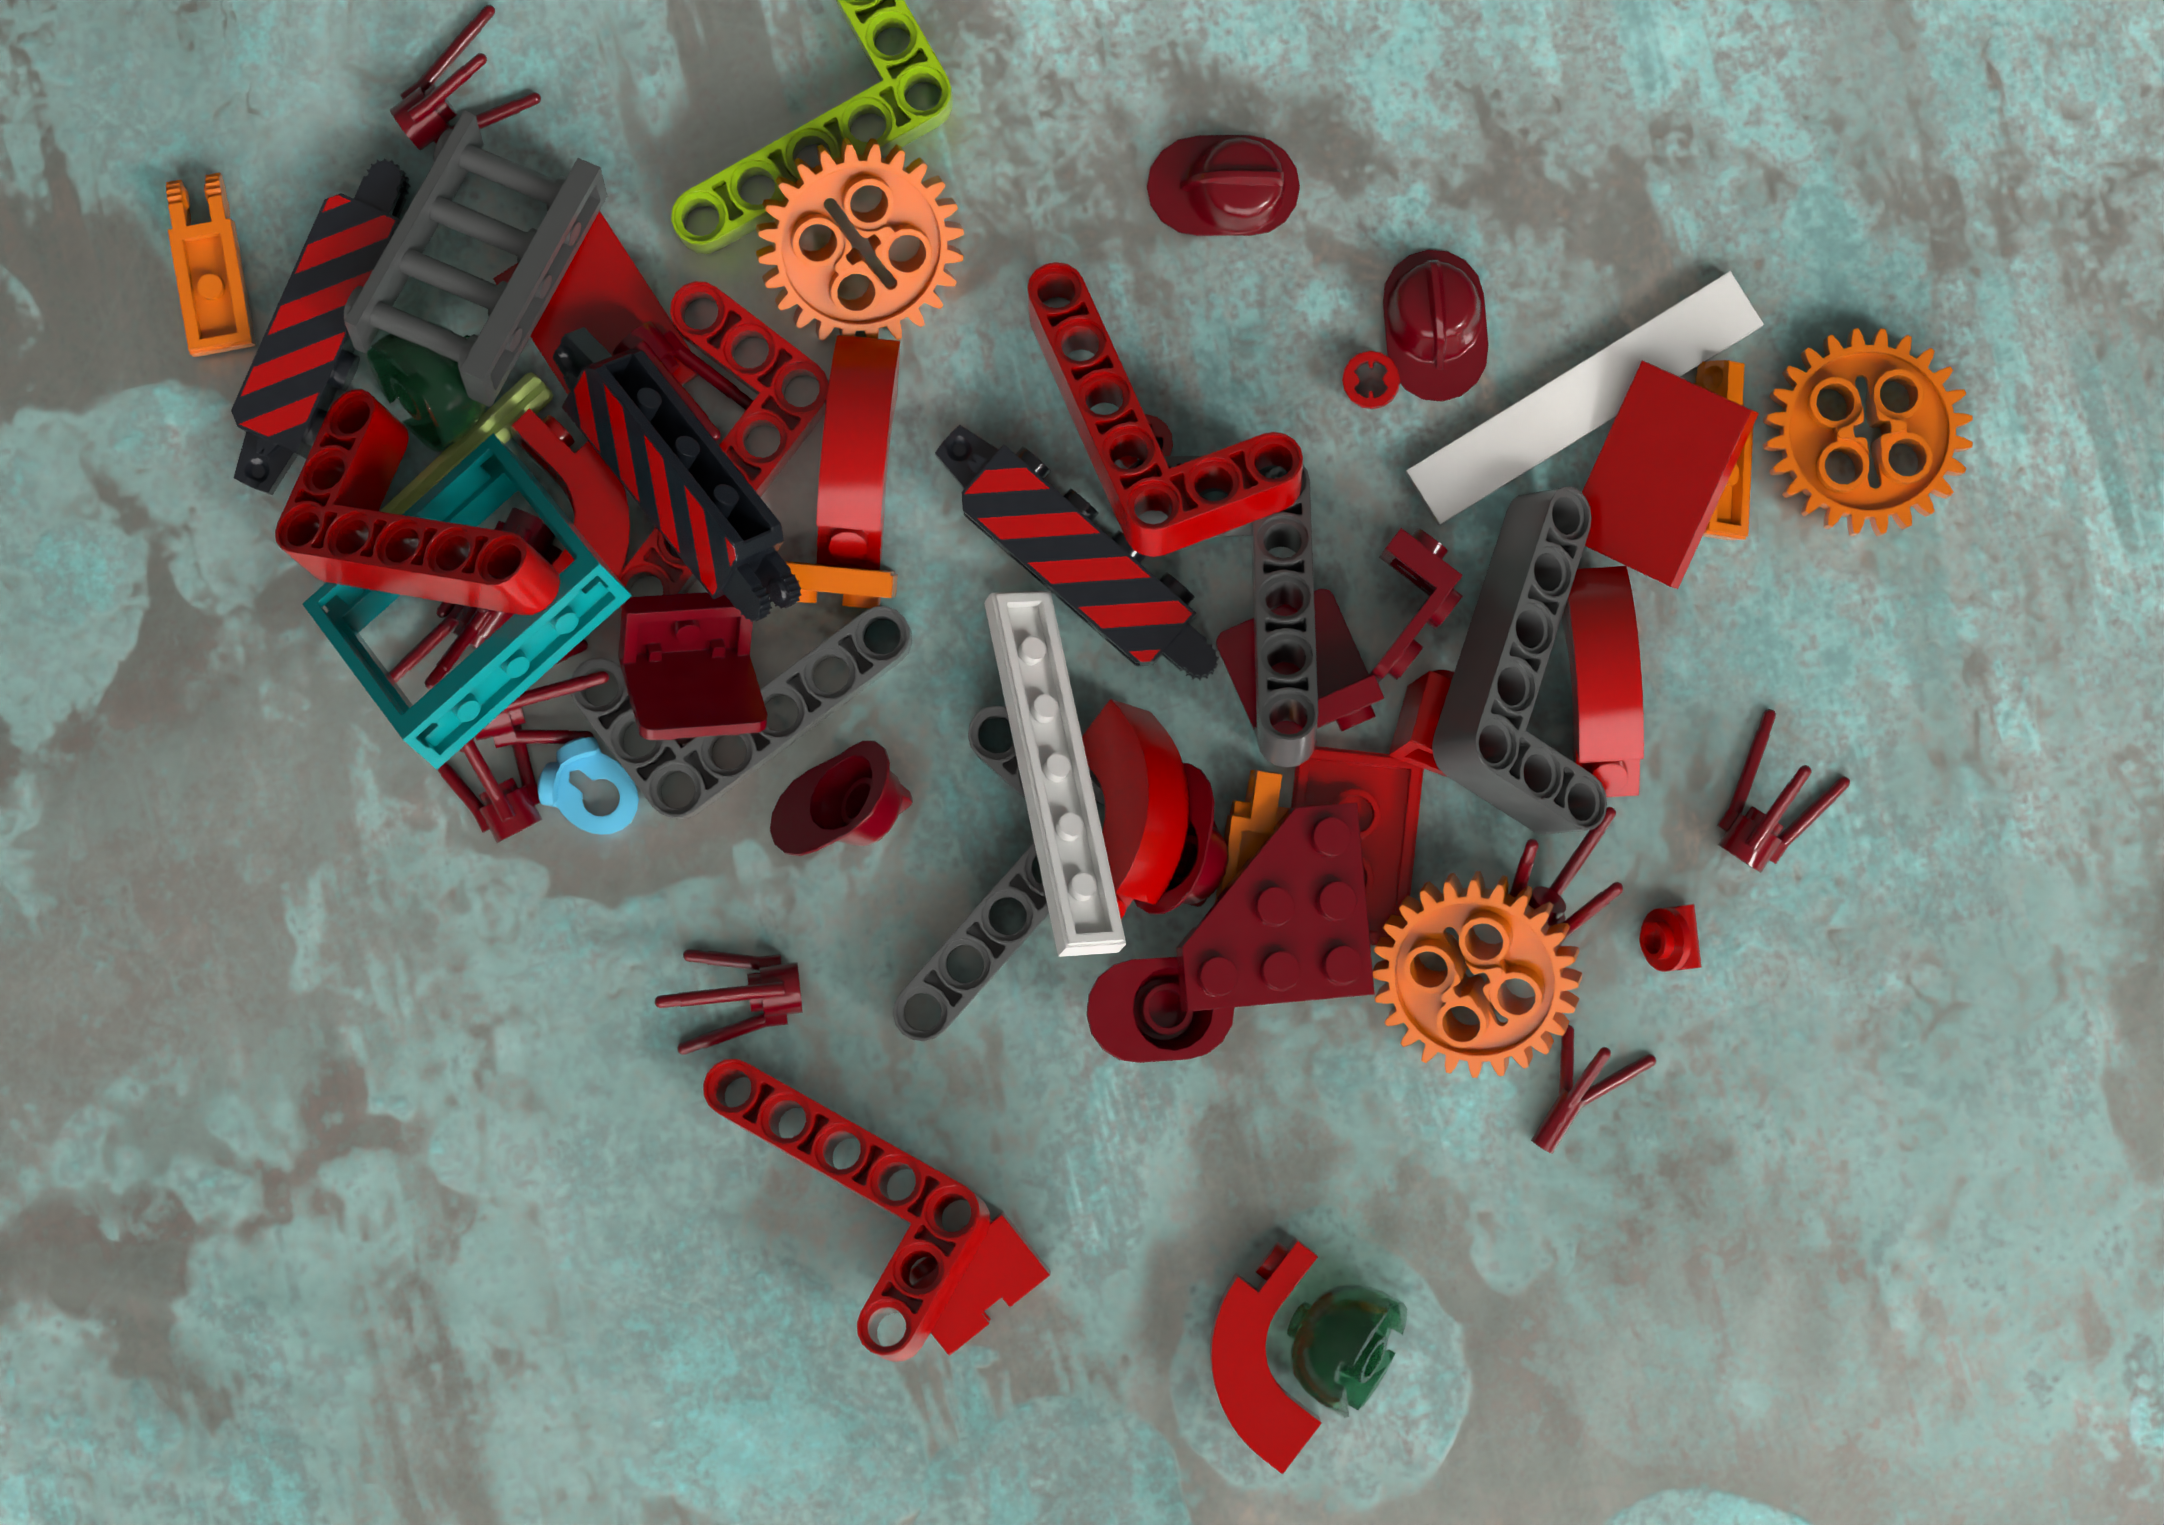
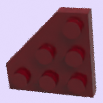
M1357 803L1288 809L1273 828V833L1255 855L1249 858L1236 873L1199 924L1193 927L1176 947L1182 1012L1375 995Z

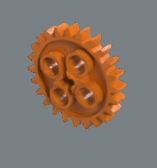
M849 138L843 139L841 157L834 159L823 145L817 146L819 165L811 168L805 161L797 158L794 162L801 178L794 183L778 176L775 181L785 195L783 201L764 199L762 203L764 209L775 218V222L756 225L758 236L772 242V245L757 250L756 257L759 263L776 265L765 273L762 279L766 288L785 286L775 298V302L780 311L798 304L793 317L794 323L798 328L801 329L814 318L817 319L816 334L819 340L824 341L834 327L839 328L840 335L855 336L856 331H863L866 338L878 339L879 328L886 326L896 340L902 338L900 320L908 317L914 324L922 327L925 323L918 308L923 303L938 309L943 307L942 301L934 290L936 285L955 286L957 283L954 276L944 268L945 263L961 262L964 257L958 248L947 244V241L964 235V230L960 223L944 221V219L958 209L957 204L953 198L935 200L946 186L941 177L938 175L921 182L926 173L927 164L919 157L906 168L903 167L905 152L897 144L890 150L886 158L881 157L879 144L874 138L869 139L863 155L856 154ZM866 185H873L882 190L880 203L874 209L868 212H858L851 208L850 201L857 189ZM826 199H834L862 237L868 238L869 244L878 259L896 279L894 286L886 287L861 252L855 247L852 248L844 230L824 207ZM822 224L831 229L830 240L823 248L809 251L799 246L801 233L807 227ZM903 235H912L919 238V249L911 259L895 261L889 258L888 251L895 239ZM851 274L867 276L869 278V286L861 297L847 300L838 295L839 284L845 277Z
M1856 328L1849 332L1847 348L1843 349L1840 342L1832 334L1823 340L1824 358L1809 347L1800 354L1802 362L1807 369L1806 372L1792 366H1788L1782 372L1786 381L1793 387L1792 390L1774 389L1769 395L1775 403L1783 407L1782 412L1767 414L1763 418L1764 424L1779 429V436L1765 442L1763 450L1781 452L1783 460L1774 465L1769 472L1771 475L1790 474L1793 480L1785 488L1782 495L1787 498L1802 491L1807 496L1801 510V514L1804 517L1815 511L1819 506L1826 510L1823 526L1825 529L1832 528L1841 516L1847 517V528L1850 536L1859 534L1865 520L1868 519L1876 536L1885 534L1888 527V516H1892L1902 530L1912 526L1910 507H1913L1925 517L1935 512V509L1928 494L1932 493L1944 499L1950 497L1954 491L1943 476H1960L1967 469L1961 462L1952 457L1954 452L1966 451L1973 446L1972 441L1956 435L1957 428L1973 420L1972 415L1954 413L1952 405L1966 395L1965 389L1946 392L1942 384L1950 377L1953 369L1946 367L1933 373L1928 368L1935 352L1932 348L1924 351L1917 358L1909 355L1912 337L1909 335L1903 337L1894 348L1888 347L1886 329L1880 328L1874 334L1871 344L1865 345L1859 328ZM1859 376L1866 380L1867 423L1869 427H1879L1881 431V437L1873 441L1870 447L1874 467L1880 482L1879 487L1876 489L1872 488L1868 481V442L1864 437L1855 438L1853 432L1854 428L1864 422V410L1855 384L1856 377ZM1895 381L1905 387L1909 395V406L1906 412L1895 413L1888 410L1882 404L1880 389L1884 382ZM1832 389L1843 396L1847 405L1843 420L1831 421L1823 417L1819 412L1816 404L1817 396L1821 390ZM1905 444L1916 453L1918 467L1914 475L1902 476L1892 469L1888 460L1892 445ZM1842 452L1853 461L1855 476L1851 483L1838 484L1827 475L1825 460L1829 453Z
M1481 871L1474 873L1468 888L1462 887L1455 873L1448 875L1444 882L1443 893L1430 881L1424 883L1419 892L1421 902L1407 895L1399 906L1403 917L1391 914L1383 927L1391 937H1380L1374 949L1376 954L1386 960L1375 964L1373 978L1389 982L1379 988L1374 997L1375 1002L1383 1004L1394 1003V1008L1389 1012L1385 1020L1386 1026L1405 1023L1408 1029L1400 1044L1405 1047L1417 1040H1421L1426 1044L1421 1059L1424 1063L1431 1060L1438 1052L1446 1055V1073H1452L1459 1059L1468 1061L1472 1078H1478L1484 1062L1488 1061L1491 1062L1498 1076H1504L1509 1065L1510 1056L1524 1069L1529 1067L1533 1058L1532 1047L1545 1055L1548 1054L1554 1043L1550 1033L1564 1035L1570 1021L1563 1013H1574L1580 999L1567 990L1579 987L1582 980V972L1565 968L1576 961L1580 952L1579 948L1559 945L1566 937L1570 928L1568 923L1549 926L1546 921L1554 905L1548 902L1535 910L1528 905L1532 894V887L1530 886L1521 890L1516 897L1509 895L1508 876L1502 875L1498 880L1494 890L1485 887ZM1481 923L1489 924L1501 933L1503 941L1496 944L1486 943L1475 934L1473 926ZM1447 927L1455 929L1459 936V942L1452 934L1446 932L1445 929ZM1428 951L1440 955L1445 960L1448 969L1444 971L1430 970L1421 962L1419 953ZM1467 968H1469L1475 976L1469 978L1465 973ZM1484 972L1488 976L1486 982H1484L1481 976L1476 974ZM1513 978L1522 979L1532 986L1535 996L1529 998L1518 997L1511 993L1505 981ZM1456 1006L1468 1007L1477 1014L1480 1023L1465 1025L1459 1022L1453 1016L1451 1008ZM1494 1008L1500 1015L1506 1017L1508 1021H1499L1494 1014Z

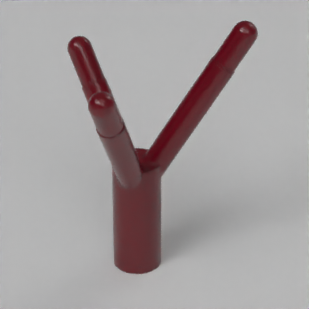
M1568 1025L1566 1032L1561 1036L1559 1096L1531 1141L1543 1150L1553 1154L1582 1107L1653 1067L1656 1064V1057L1648 1054L1591 1086L1611 1057V1050L1607 1047H1602L1573 1086L1574 1028Z

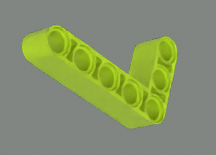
M836 0L838 8L881 82L690 188L679 196L672 208L671 221L679 239L688 249L701 254L719 251L756 230L757 224L769 223L775 218L764 209L763 204L756 205L744 201L741 198V188L750 177L756 175L766 176L775 183V190L770 199L783 201L785 195L775 180L780 176L796 183L801 178L794 160H796L799 152L805 146L812 144L823 145L834 159L841 157L843 139L849 138L856 154L863 155L868 142L860 141L851 134V127L859 116L867 113L876 114L886 122V129L883 135L876 140L879 144L882 158L886 157L896 144L904 147L936 129L948 119L953 106V95L948 76L904 0ZM889 28H899L910 36V43L902 53L894 56L885 55L875 47L878 35ZM922 82L937 86L942 93L938 104L926 111L916 110L906 102L909 90L914 85ZM705 206L715 209L719 213V223L710 234L695 236L686 230V219L695 208Z

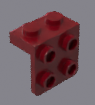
M1400 528L1379 556L1381 560L1429 597L1369 673V676L1375 675L1378 683L1387 673L1396 680L1403 675L1423 649V646L1414 640L1426 623L1436 630L1463 597L1461 593L1454 589V586L1463 575L1442 560L1448 553V550L1420 528H1417L1412 536Z
M1321 588L1314 591L1318 692L1317 729L1336 721L1342 732L1376 717L1371 705L1380 702L1385 697L1375 675L1369 676L1333 593ZM1285 604L1271 610L1273 613L1281 616H1289L1298 612L1296 608ZM1254 618L1222 631L1217 637L1216 646L1257 737ZM1287 662L1277 663L1271 667L1277 673L1284 675L1295 674L1300 670L1296 665ZM1282 721L1273 725L1275 730L1283 734H1294L1302 730L1300 725L1292 721Z
M708 592L630 597L622 604L618 659L639 735L644 739L673 740L677 738L758 733L765 730L768 714L750 657L753 622L750 619L746 620L745 616L741 615V611L734 607L726 595L714 600Z

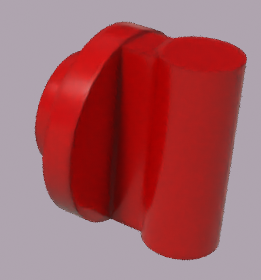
M1695 904L1656 908L1650 911L1643 920L1639 937L1640 947L1647 962L1654 969L1661 972L1702 968Z

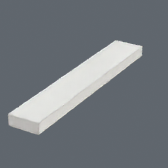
M1729 271L1409 468L1405 474L1437 525L1440 526L1614 419L1619 412L1642 360L1682 377L1698 367L1703 361L1706 362L1760 329L1764 324L1732 272Z
M1051 591L991 593L984 604L1058 957L1119 953L1126 945Z

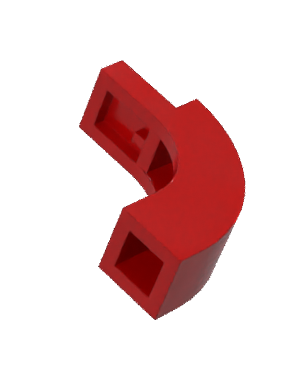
M837 335L821 449L816 526H818L816 564L880 570L889 449L898 393L900 341Z
M529 408L511 425L512 439L562 488L573 510L574 525L617 578H619L627 563L630 540L629 506L623 484L589 441L574 453L570 447L575 443V440L570 433L551 415L548 414L541 420ZM564 549L562 554L551 565L560 574L575 560Z
M1627 566L1577 569L1562 615L1572 685L1573 762L1594 775L1601 782L1606 792V797L1638 796L1640 759H1644L1643 690L1636 613Z
M1110 699L1082 735L1088 766L1096 775L1104 795L1105 820L1102 833L1122 919L1126 909L1134 899L1156 905L1168 887L1180 861L1185 844L1189 819V791L1180 753L1171 736L1152 712Z
M1294 1238L1287 1248L1279 1241L1272 1247L1255 1271L1263 1278L1257 1288L1238 1273H1235L1219 1301L1210 1339V1361L1214 1385L1229 1422L1249 1448L1281 1474L1287 1470L1322 1424L1319 1416L1296 1400L1278 1384L1269 1369L1266 1357L1267 1333L1275 1313L1318 1258L1314 1251L1297 1238Z

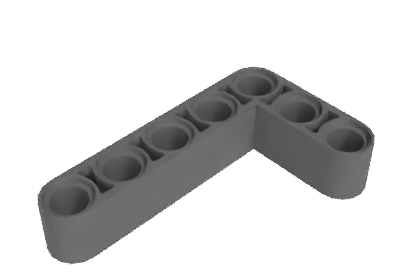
M1164 456L1169 469L1202 457ZM1138 460L1135 463H1133L1129 467V469L1137 468L1144 462L1142 460ZM1304 465L1300 496L1293 505L1283 511L1216 535L1251 536L1257 742L1261 754L1267 761L1276 766L1287 768L1298 766L1309 759L1315 748L1318 722L1310 479ZM1267 466L1258 471L1263 476L1272 479L1281 478L1288 474L1286 470L1278 466ZM1209 488L1200 492L1199 496L1204 498L1205 500H1208L1207 498L1203 497V495L1208 492L1219 491L1225 494L1227 493L1221 489ZM1152 510L1146 511L1138 518L1145 523L1156 524L1163 522L1168 516L1161 511ZM1276 547H1286L1296 554L1291 557L1280 558L1273 556L1268 551ZM1285 604L1296 608L1298 612L1289 616H1281L1273 613L1270 608L1275 605ZM1287 662L1296 665L1300 670L1295 674L1284 675L1277 673L1271 667L1277 663ZM1282 721H1292L1300 725L1302 730L1294 734H1283L1275 730L1273 725Z
M1571 486L1518 495L1511 501L1503 520L1432 743L1434 760L1438 768L1446 776L1533 832L1541 835L1595 829L1602 823L1607 809L1606 792L1601 782L1594 775L1526 731L1591 526L1592 517L1589 503L1578 489Z
M886 606L873 607L861 613L761 688L760 691L765 706L771 699L777 696L792 698L798 708L796 722L784 731H774L766 726L765 730L758 733L739 734L738 736L743 739L746 745V756L738 767L729 770L719 768L713 759L712 750L714 744L724 735L696 737L684 747L678 739L657 740L655 747L649 754L642 757L631 756L624 746V735L626 730L636 721L621 666L605 658H591L581 663L572 675V678L599 671L612 672L618 681V691L616 697L610 703L601 706L593 705L586 696V690L571 693V696L577 707L651 806L662 815L677 820L689 819L706 809L898 665L909 654L912 645V631L906 619L897 610ZM878 620L894 622L900 629L901 638L898 646L887 654L874 653L865 644L867 629ZM828 658L843 660L849 668L847 684L837 692L827 693L817 688L814 681L816 667ZM674 773H687L695 784L693 799L682 808H671L662 797L661 788L668 776Z
M996 705L984 708L974 716L969 724L968 739L970 746L983 763L1025 799L1014 743L1006 752L996 754L985 750L979 741L980 730L987 721L994 718L1009 721L1006 707ZM1091 780L1096 803L1105 806L1102 788ZM1034 843L901 991L894 1003L893 1017L896 1026L903 1035L912 1040L927 1041L938 1037L946 1031L1048 916L1049 911L1044 887L1035 880L1032 873V864L1037 856ZM1007 897L1020 901L1025 907L1027 914L1026 923L1023 928L1011 935L997 932L991 925L989 918L990 910L994 903ZM963 945L976 948L981 953L984 961L981 975L969 983L955 980L947 967L948 957L951 952ZM919 993L933 996L941 1008L939 1022L935 1027L926 1031L917 1030L912 1027L905 1016V1008L909 999Z

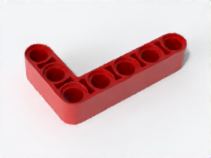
M1059 262L1044 264L1034 271L1029 278L1027 287L1031 328L1124 536L1133 550L1151 557L1166 555L1283 511L1295 503L1300 496L1302 486L1303 455L1297 442L1283 433H1264L1169 469L1083 277L1077 269ZM1055 297L1065 298L1070 301L1064 307L1058 308L1049 307L1044 304L1048 299ZM1076 350H1086L1095 354L1090 359L1084 361H1076L1067 357L1068 354ZM1100 403H1110L1119 408L1114 413L1107 415L1097 414L1090 410ZM1127 456L1137 457L1144 462L1133 469L1120 468L1114 464L1115 461ZM1267 466H1278L1286 470L1288 474L1281 478L1272 479L1263 476L1258 471ZM1217 488L1225 491L1228 496L1219 501H1209L1200 497L1199 493L1205 489ZM1152 510L1161 511L1168 516L1166 520L1156 524L1145 523L1138 517L1146 511Z
M694 281L685 284L675 293L671 301L670 315L673 324L687 342L757 394V397L719 446L761 498L825 415L829 380L817 363L720 289L707 282ZM698 299H709L718 306V316L715 322L704 329H693L685 323V312L688 306ZM749 337H759L765 340L769 346L766 360L760 366L754 368H744L735 361V350L738 344ZM804 375L816 379L820 385L819 394L810 405L796 407L786 401L785 389L793 378ZM762 425L771 426L780 433L778 449L772 455L764 458L749 454L746 448V441L750 432ZM657 527L625 566L618 578L630 592L633 584L639 578L654 576L662 583L663 595L687 594L697 581V578L683 560L671 555L669 543Z
M363 389L348 391L334 401L328 410L277 523L275 538L277 544L284 552L316 579L323 582L518 615H534L543 611L553 602L560 587L559 573L521 536L512 532L380 512L381 504L406 451L409 441L408 430L371 393Z
M726 1059L715 1064L707 1073L703 1083L704 1097L708 1105L715 1112L731 1123L911 1224L860 1312L857 1321V1334L863 1346L883 1359L899 1362L906 1361L915 1356L924 1345L987 1234L990 1225V1212L985 1202L963 1184L747 1062L738 1059ZM738 1078H749L751 1082L749 1098L738 1107H728L725 1102L727 1087ZM792 1108H803L806 1115L804 1128L798 1135L792 1138H782L779 1133L781 1117ZM846 1139H858L861 1152L855 1164L847 1169L835 1168L833 1153L837 1145ZM900 1170H913L916 1184L912 1193L902 1200H891L887 1193L889 1179ZM954 1201H968L971 1207V1217L968 1224L956 1232L945 1231L942 1225V1215L945 1208ZM923 1257H934L938 1263L939 1270L936 1280L932 1285L924 1289L913 1288L910 1282V1271L914 1263ZM892 1313L902 1314L906 1322L904 1336L898 1343L892 1346H882L877 1336L879 1323L884 1317Z

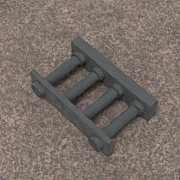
M464 110L454 129L448 128L440 136L434 150V164L364 287L357 286L350 294L344 309V322L354 349L365 354L379 329L458 362V369L468 398L491 407L607 198V192L601 167L577 158L567 177L560 176L555 180L483 150L484 143L476 116ZM470 171L546 203L548 212L538 230L532 228L525 232L452 200ZM440 223L516 255L518 266L509 282L502 281L496 285L422 253ZM409 276L488 309L489 318L479 336L473 334L469 338H465L393 307Z

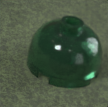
M433 323V324H435V325H437V326H440V327H442V328H444V329H447V330L453 332L451 329H449V328H447V327H445V326H443V325H440V324H437V323ZM390 333L371 345L372 348L367 351V358L382 393L390 404L398 399L404 409L413 417L403 420V422L425 446L435 452H441L449 445L455 444L465 437L479 423L486 405L468 397L458 369V362L444 357L427 347Z
M1345 1284L1325 1291L1312 1305L1308 1302H1303L1291 1318L1287 1335L1294 1339L1290 1355L1293 1374L1305 1392L1323 1407L1344 1418L1349 1417L1348 1405L1356 1410L1362 1408L1379 1386L1396 1354L1390 1349L1386 1350L1387 1342L1392 1329L1403 1335L1407 1320L1405 1304L1383 1291L1366 1285Z

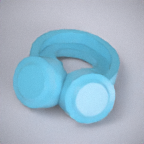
M593 737L576 738L564 744L556 752V762L547 763L538 779L537 790L540 803L545 806L557 807L568 821L589 833L604 835L620 831L632 822L637 812L639 797L635 783L619 762L601 752L597 739ZM580 770L593 781L605 779L614 783L620 794L616 810L610 815L603 817L589 813L583 803V793L570 783V772Z

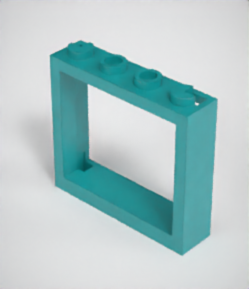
M494 433L402 515L477 527L515 492L519 491L575 560L559 574V591L548 607L534 615L514 614L413 705L359 634L363 628L400 596L399 594L326 582L302 604L403 741L437 770L632 596L527 466ZM324 605L329 610L327 613L322 608Z

